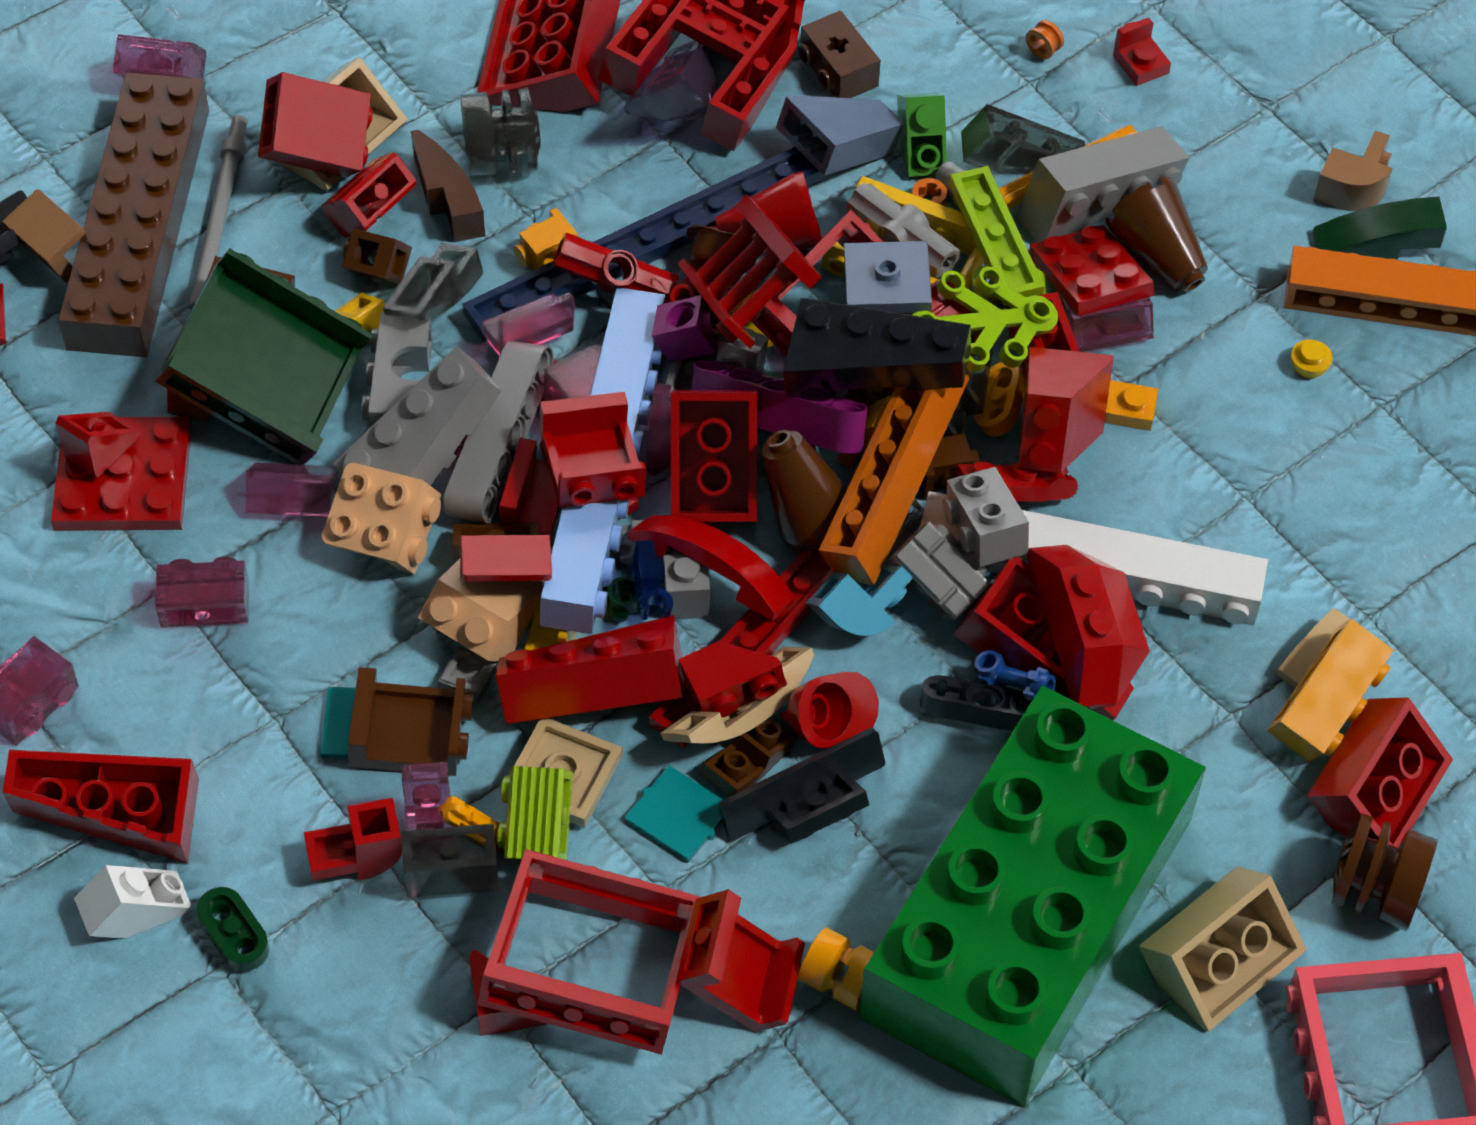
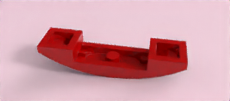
M653 515L628 533V539L661 558H664V555H668L676 549L738 584L740 588L736 601L771 621L793 605L795 597L788 586L760 556L740 541L714 527L678 516Z

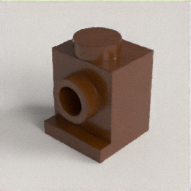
M353 228L351 238L347 240L343 249L344 262L342 267L356 274L401 286L412 247L394 238Z
M965 433L941 439L920 485L924 500H927L929 491L947 490V480L955 478L957 464H975L980 462L977 450L970 449Z

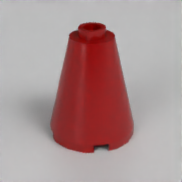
M803 171L794 172L750 197L774 220L799 251L812 250L822 239ZM734 206L716 216L717 225L711 226V228L736 233L742 227L740 222L745 217Z

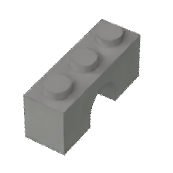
M381 312L379 329L372 328L371 333L373 337L370 346L371 353H375V361H368L366 369L367 386H371L370 395H363L362 419L369 420L370 427L420 381L400 378L402 375L416 371L429 372L433 343L430 314Z

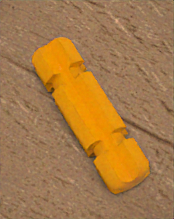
M455 796L447 797L445 803L439 806L438 812L443 816L444 822L457 827L459 831L474 840L484 843L491 850H501L498 846L499 822L492 820L491 817L471 805L465 804L463 800Z

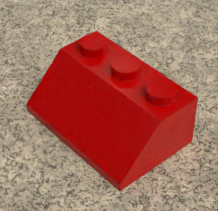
M1409 697L1367 699L1364 709L1353 721L1341 743L1307 794V797L1329 827L1345 836L1349 835L1359 822L1362 813L1373 817L1367 836L1369 838L1377 840L1384 821L1391 823L1389 845L1398 847L1409 829L1411 830L1453 758Z

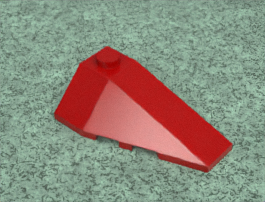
M1020 557L1008 559L991 580V584L973 603L953 634L979 654L987 650H993L1002 654L1008 667L1024 672L1036 671L1038 667L1047 669L1050 675L1055 676V692L1071 699L1030 565ZM1129 683L1114 706L1091 710L1114 720L1134 687Z

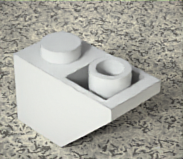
M105 865L74 897L88 935L94 937L128 938L183 916L192 909L178 872L171 870Z

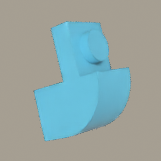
M887 563L881 570L875 585L868 584L863 590L848 574L835 571L806 604L828 625L837 630L860 636L875 635L887 630L896 622L884 609L895 606L905 596L907 592L905 586L913 577L902 566Z

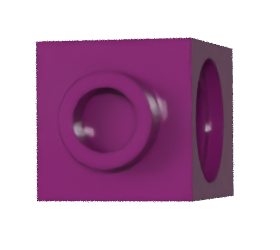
M701 295L657 305L652 337L670 363L707 355L715 351L717 335L720 334L715 325L720 320Z

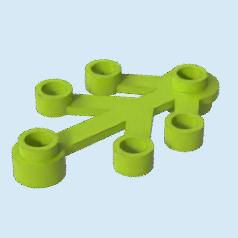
M984 267L981 269L975 279V287L981 294L993 295L1012 309H999L966 288L965 279L960 273L946 271L937 283L938 293L945 299L955 300L973 313L937 317L930 311H919L912 315L971 325V331L983 330L976 342L971 343L970 354L977 355L981 360L976 361L970 355L967 370L971 372L983 370L990 359L989 351L1004 327H1020L1015 337L1007 340L999 352L1000 360L1004 365L1016 368L1027 357V346L1032 338L1050 332L1058 321L1057 310L1048 299L1038 295L1024 297L1005 285L1001 272L994 267ZM984 278L990 279L994 284L987 283ZM946 282L953 283L956 288L949 287ZM1009 349L1017 352L1019 357L1010 354Z

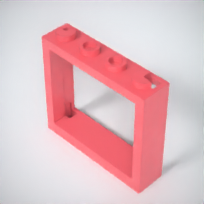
M1462 953L1296 967L1290 985L1285 986L1288 999L1285 1006L1289 1014L1294 1013L1297 1028L1294 1029L1293 1033L1294 1048L1297 1056H1303L1307 1072L1303 1074L1304 1093L1308 1101L1313 1100L1316 1111L1312 1125H1345L1316 994L1436 983L1469 1116L1381 1125H1476V1008Z

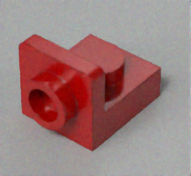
M1150 18L1128 23L1119 28L1116 33L1113 57L1136 86L1167 75L1170 72L1171 62L1151 38L1154 23Z

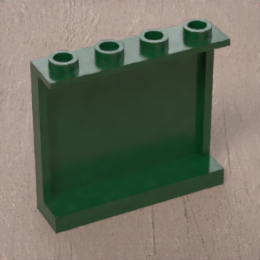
M229 248L214 266L155 382L302 467L317 453L323 441L320 434L361 349L372 339L373 334L363 329L357 321L345 318L330 309L319 298L309 296L295 288L284 277L274 275L255 264L249 256L237 253Z

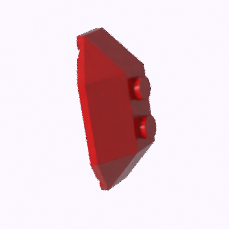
M1069 545L1028 548L1027 559L1071 700L1089 709L1114 706L1150 652L1125 573Z

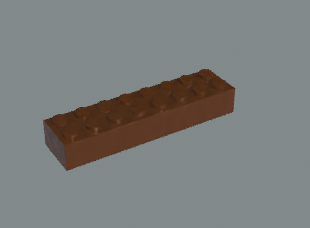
M126 72L83 228L85 235L79 242L58 319L66 351L148 357L209 114L204 79Z

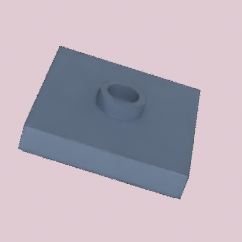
M927 241L844 243L847 305L894 313L931 312L932 299Z

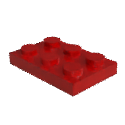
M1104 225L1087 226L1078 232L1063 236H1051L1044 241L1030 244V256L1033 262L1045 274L1046 278L1078 316L1154 296V281Z

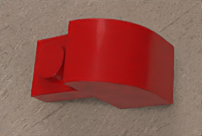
M393 798L347 806L349 824L303 832L312 881L356 872L358 880L361 881L382 874L399 861L402 855V842Z

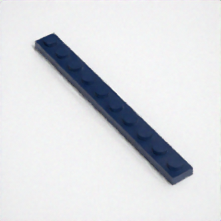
M793 147L604 236L593 243L613 251H628L637 260L649 263L690 243L691 241L686 234L689 226L704 225L711 227L717 225L715 217L734 207L746 194L751 197L794 172L803 171L807 187L827 178V175L824 176L796 147ZM553 261L463 303V314L480 338L485 341L598 286L593 282L552 267ZM609 263L608 271L612 278L615 279L624 274L618 264Z

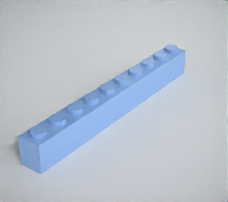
M617 287L590 396L625 391L628 401L627 422L636 454L640 456L644 431H639V426L648 425L651 401L646 400V396L655 394L658 371L653 370V365L661 366L663 352L653 339L652 331L657 305L665 304V294ZM630 499L563 507L551 553L552 579L544 582L541 594L540 626L592 634L596 617L604 618L608 592L602 591L603 584L611 585L615 559L609 557L611 551L619 552L623 526L617 525L618 518L626 519Z

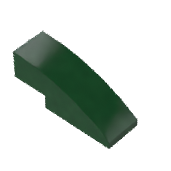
M1437 196L1389 202L1360 209L1317 225L1313 228L1312 233L1315 246L1318 249L1398 260L1400 251L1403 249L1441 248L1447 225L1440 197Z

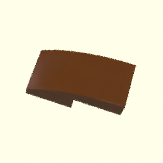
M769 717L752 730L734 737L732 744L704 763L700 776L726 797H730L756 784L795 744L797 737Z

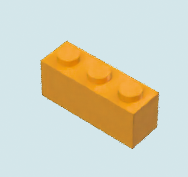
M1350 618L1335 630L1267 731L1308 762L1313 761L1322 754L1329 757L1344 737L1339 730L1346 720L1353 722L1367 704V700L1362 698L1369 686L1377 687L1389 672L1390 666L1386 664V661L1394 650Z

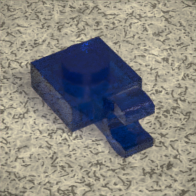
M653 540L636 541L631 570L636 599L640 601L638 607L639 616L642 620H647L650 605L660 606L663 609L664 617L671 616L673 598L658 585V583H664L665 579L663 558L656 557Z

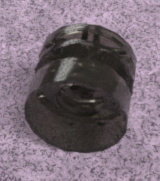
M528 87L517 89V107H511L508 89L502 90L500 108L492 109L486 92L460 94L464 141L470 178L496 175L498 157L506 156L511 173H518L517 155L524 154L527 172L537 171L538 155L541 148L537 109L532 103Z

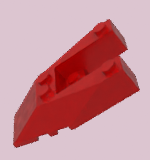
M643 0L606 46L598 79L632 97L681 33L738 63L710 100L700 134L735 151L752 128L795 53L805 0Z

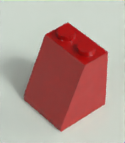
M1029 347L1020 419L1018 469L1062 473L1103 433L1114 359L1113 355Z

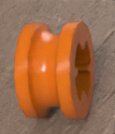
M1047 20L1039 21L1035 28H1031L1026 33L1025 40L1028 48L1034 55L1044 60L1052 57L1055 51H1058L1064 45V38L1060 29Z
M924 178L914 184L912 194L924 199L926 195L933 196L932 202L946 206L947 188L941 181L933 178Z

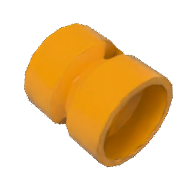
M825 927L810 946L801 965L798 980L822 993L831 989L833 999L858 1011L860 1009L864 968L874 952L862 945L852 949L850 939ZM845 965H847L849 969L843 978L840 975Z

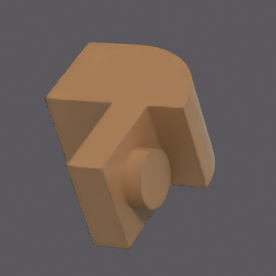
M1374 131L1363 158L1332 147L1320 173L1313 201L1345 211H1357L1379 203L1386 193L1393 169L1388 166L1392 153L1386 151L1390 135Z

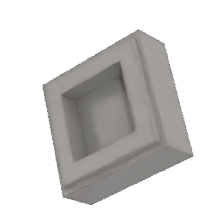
M457 647L438 680V686L444 689H455L456 679L466 678L465 694H472L473 702L479 704L497 672V662L488 661L478 654Z

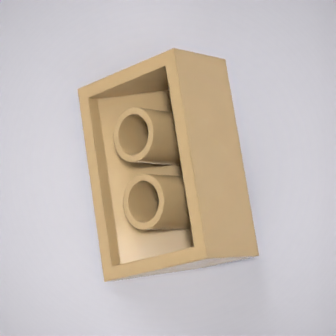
M360 57L340 66L323 81L371 93L369 106L372 108L373 116L366 132L365 145L368 147V154L408 120ZM282 163L286 168L324 191L329 190L342 178Z
M1235 867L1138 946L1156 983L1206 1031L1212 1030L1307 951L1271 875L1241 867Z

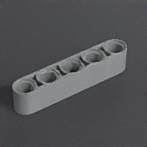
M508 341L505 344L491 377L500 388L501 393L472 435L466 438L444 493L443 507L448 517L490 523L493 520L501 502L520 437H527L553 371L554 354L550 346Z

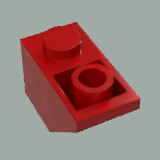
M715 642L678 659L684 681L699 711L718 712L722 718L731 715L738 707L753 700L767 699L773 696L780 688L786 686L782 664L777 657L725 642Z

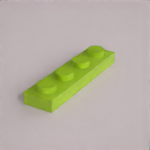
M984 166L950 174L949 186L986 267L998 269L1003 276V283L1024 297L1043 294L1044 284L989 167Z

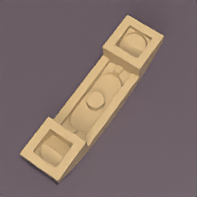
M783 646L770 655L777 657L781 662L786 686L780 688L773 696L763 700H753L738 707L734 713L724 718L718 712L691 711L660 733L663 741L700 744L716 743L752 730L772 716L799 686L814 658L812 648Z

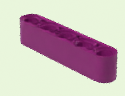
M702 360L693 364L691 390H757V428L773 433L780 430L797 431L809 444L839 453H858L863 451L867 417L866 405L832 394L822 395V391L801 392V396L786 397L784 380L719 361Z

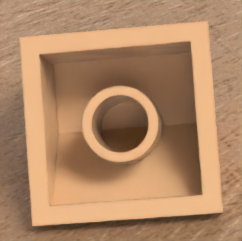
M459 559L437 580L418 618L484 659L498 662L499 658L515 651L540 604L544 582L464 581L463 578H460Z

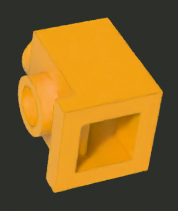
M557 207L550 210V218L540 223H534L519 233L520 243L513 247V251L517 261L523 268L528 267L532 271L554 261L553 258L557 246L564 233L567 232L578 237V233Z

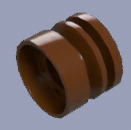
M1362 813L1359 822L1349 835L1346 836L1333 874V899L1331 905L1342 908L1348 891L1351 889L1359 892L1353 913L1360 915L1370 897L1380 900L1378 921L1407 931L1423 891L1438 839L1409 829L1398 847L1389 845L1391 823L1384 821L1377 840L1369 838L1367 836L1373 817Z

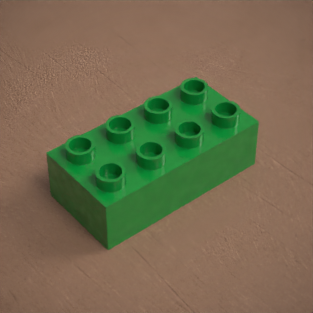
M1042 685L865 966L859 1019L1025 1108L1192 819L1206 767Z

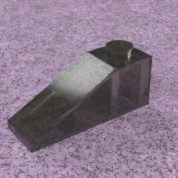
M986 104L961 131L963 162L979 168L988 166L990 171L996 174H1028L1035 170L1040 158L1085 146L1084 140Z

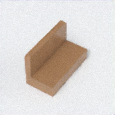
M37 189L2 222L8 229L15 231L21 244L67 283L73 266L64 257V254L85 235V230L42 191Z

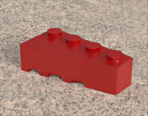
M675 615L530 651L516 650L508 653L505 657L499 658L496 678L506 724L682 698L683 675L678 660L682 658V651Z
M9 750L2 793L13 813L188 864L199 778L192 759Z

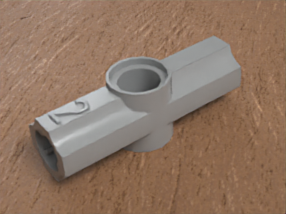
M866 183L858 186L847 201L846 211L852 210L865 224L868 223L872 231L883 242L927 241L929 271L935 278H941L946 271H952L953 266L959 260L960 250L932 230L926 216L916 206L907 204L901 207L875 186Z

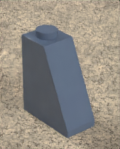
M801 95L786 97L776 128L824 176L893 154L904 127V123L881 100Z

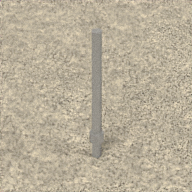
M241 115L233 116L229 135L222 143L220 157L223 161L189 303L191 311L205 285L214 258L218 255L237 167L244 159L246 150L244 136L248 120Z

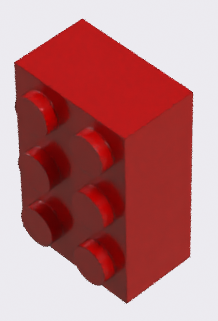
M757 390L671 391V516L688 518L698 522H757Z

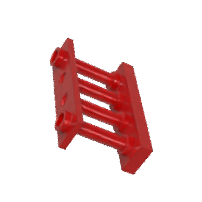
M746 194L735 205L745 217L740 222L742 227L698 271L684 258L678 265L686 275L682 282L689 285L697 296L701 295L720 321L715 325L717 329L730 342L734 343L737 339H740L751 349L756 343L744 326L789 281L794 283L799 278L811 289L822 276L774 220ZM753 239V241L711 283H709ZM765 253V255L727 292V294L723 298H721V296ZM777 267V270L734 313H732V311Z

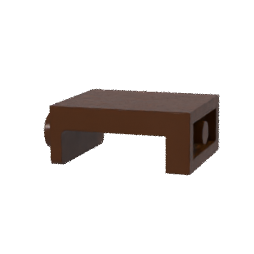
M359 667L348 741L349 767L456 776L458 759L467 760L469 733L461 732L462 721H471L473 695L465 694L466 678H457L455 689L377 683V669Z

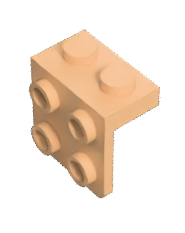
M349 463L344 468L322 533V540L329 546L385 560L399 571L415 575L418 564L426 556L428 548L427 537L432 523L439 517L442 494L424 480L357 463Z

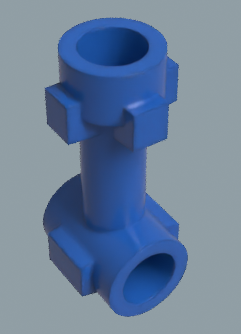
M993 650L984 651L975 659L974 668L981 683L1002 687L1010 685L1023 689L1025 699L1031 701L1042 685L1055 691V676L1050 675L1047 669L1038 667L1036 671L1024 672L1008 667L1002 654Z

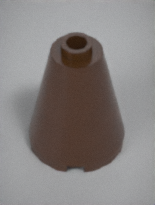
M1161 177L1159 179L1163 185L1152 188L1148 182L1124 197L1112 209L1116 215L1114 219L1106 217L1105 222L1109 230L1172 289H1183L1185 292H1189L1205 281L1204 274L1208 270V266L1177 184L1172 177Z
M777 431L768 438L762 449V455L779 535L784 544H792L795 550H817L824 540L848 487L799 432Z

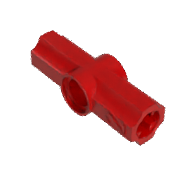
M567 232L563 234L553 258L552 267L593 282L601 290L608 293H615L617 287L665 294V303H670L671 290L679 284L678 275L639 261L628 251H613ZM609 263H616L622 268L624 273L623 280L620 281L612 278L608 271Z

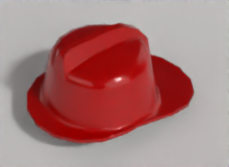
M840 672L816 677L797 687L790 696L788 710L780 714L781 719L789 721L790 727L796 735L806 740L815 748H829L864 730L873 728L878 716L879 700L875 687L867 677L858 672Z

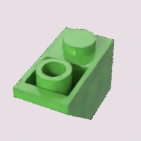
M938 93L897 95L898 118L904 123L899 139L906 174L908 177L936 175L938 168L947 162L945 95Z

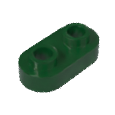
M216 887L205 892L198 901L197 915L201 927L225 962L231 968L238 971H250L261 966L269 954L267 935L241 896L235 890L228 887ZM221 912L230 914L224 920L215 919L216 915ZM244 946L254 948L248 954L239 953V950Z

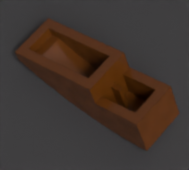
M420 130L411 131L413 158L430 216L446 213L454 243L484 237V211L478 195L465 172L452 156L433 139Z

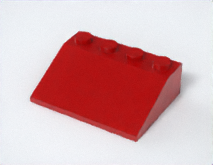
M500 0L475 99L479 104L560 112L598 104L603 83L598 77L605 48L613 37L620 0Z

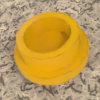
M1306 339L1295 344L1290 358L1296 373L1302 377L1312 379L1320 377L1330 368L1333 357L1327 345L1318 340Z

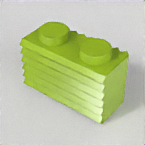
M511 766L510 776H504L501 786L502 802L508 803L507 821H502L498 829V846L500 849H504V858L522 860L525 849L567 860L573 771L560 768Z

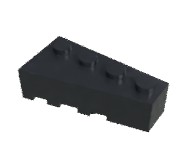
M801 298L783 368L786 397L801 396V392L822 391V395L840 394V390L865 388L866 393L883 392L885 387L905 386L906 390L962 388L971 353V325Z

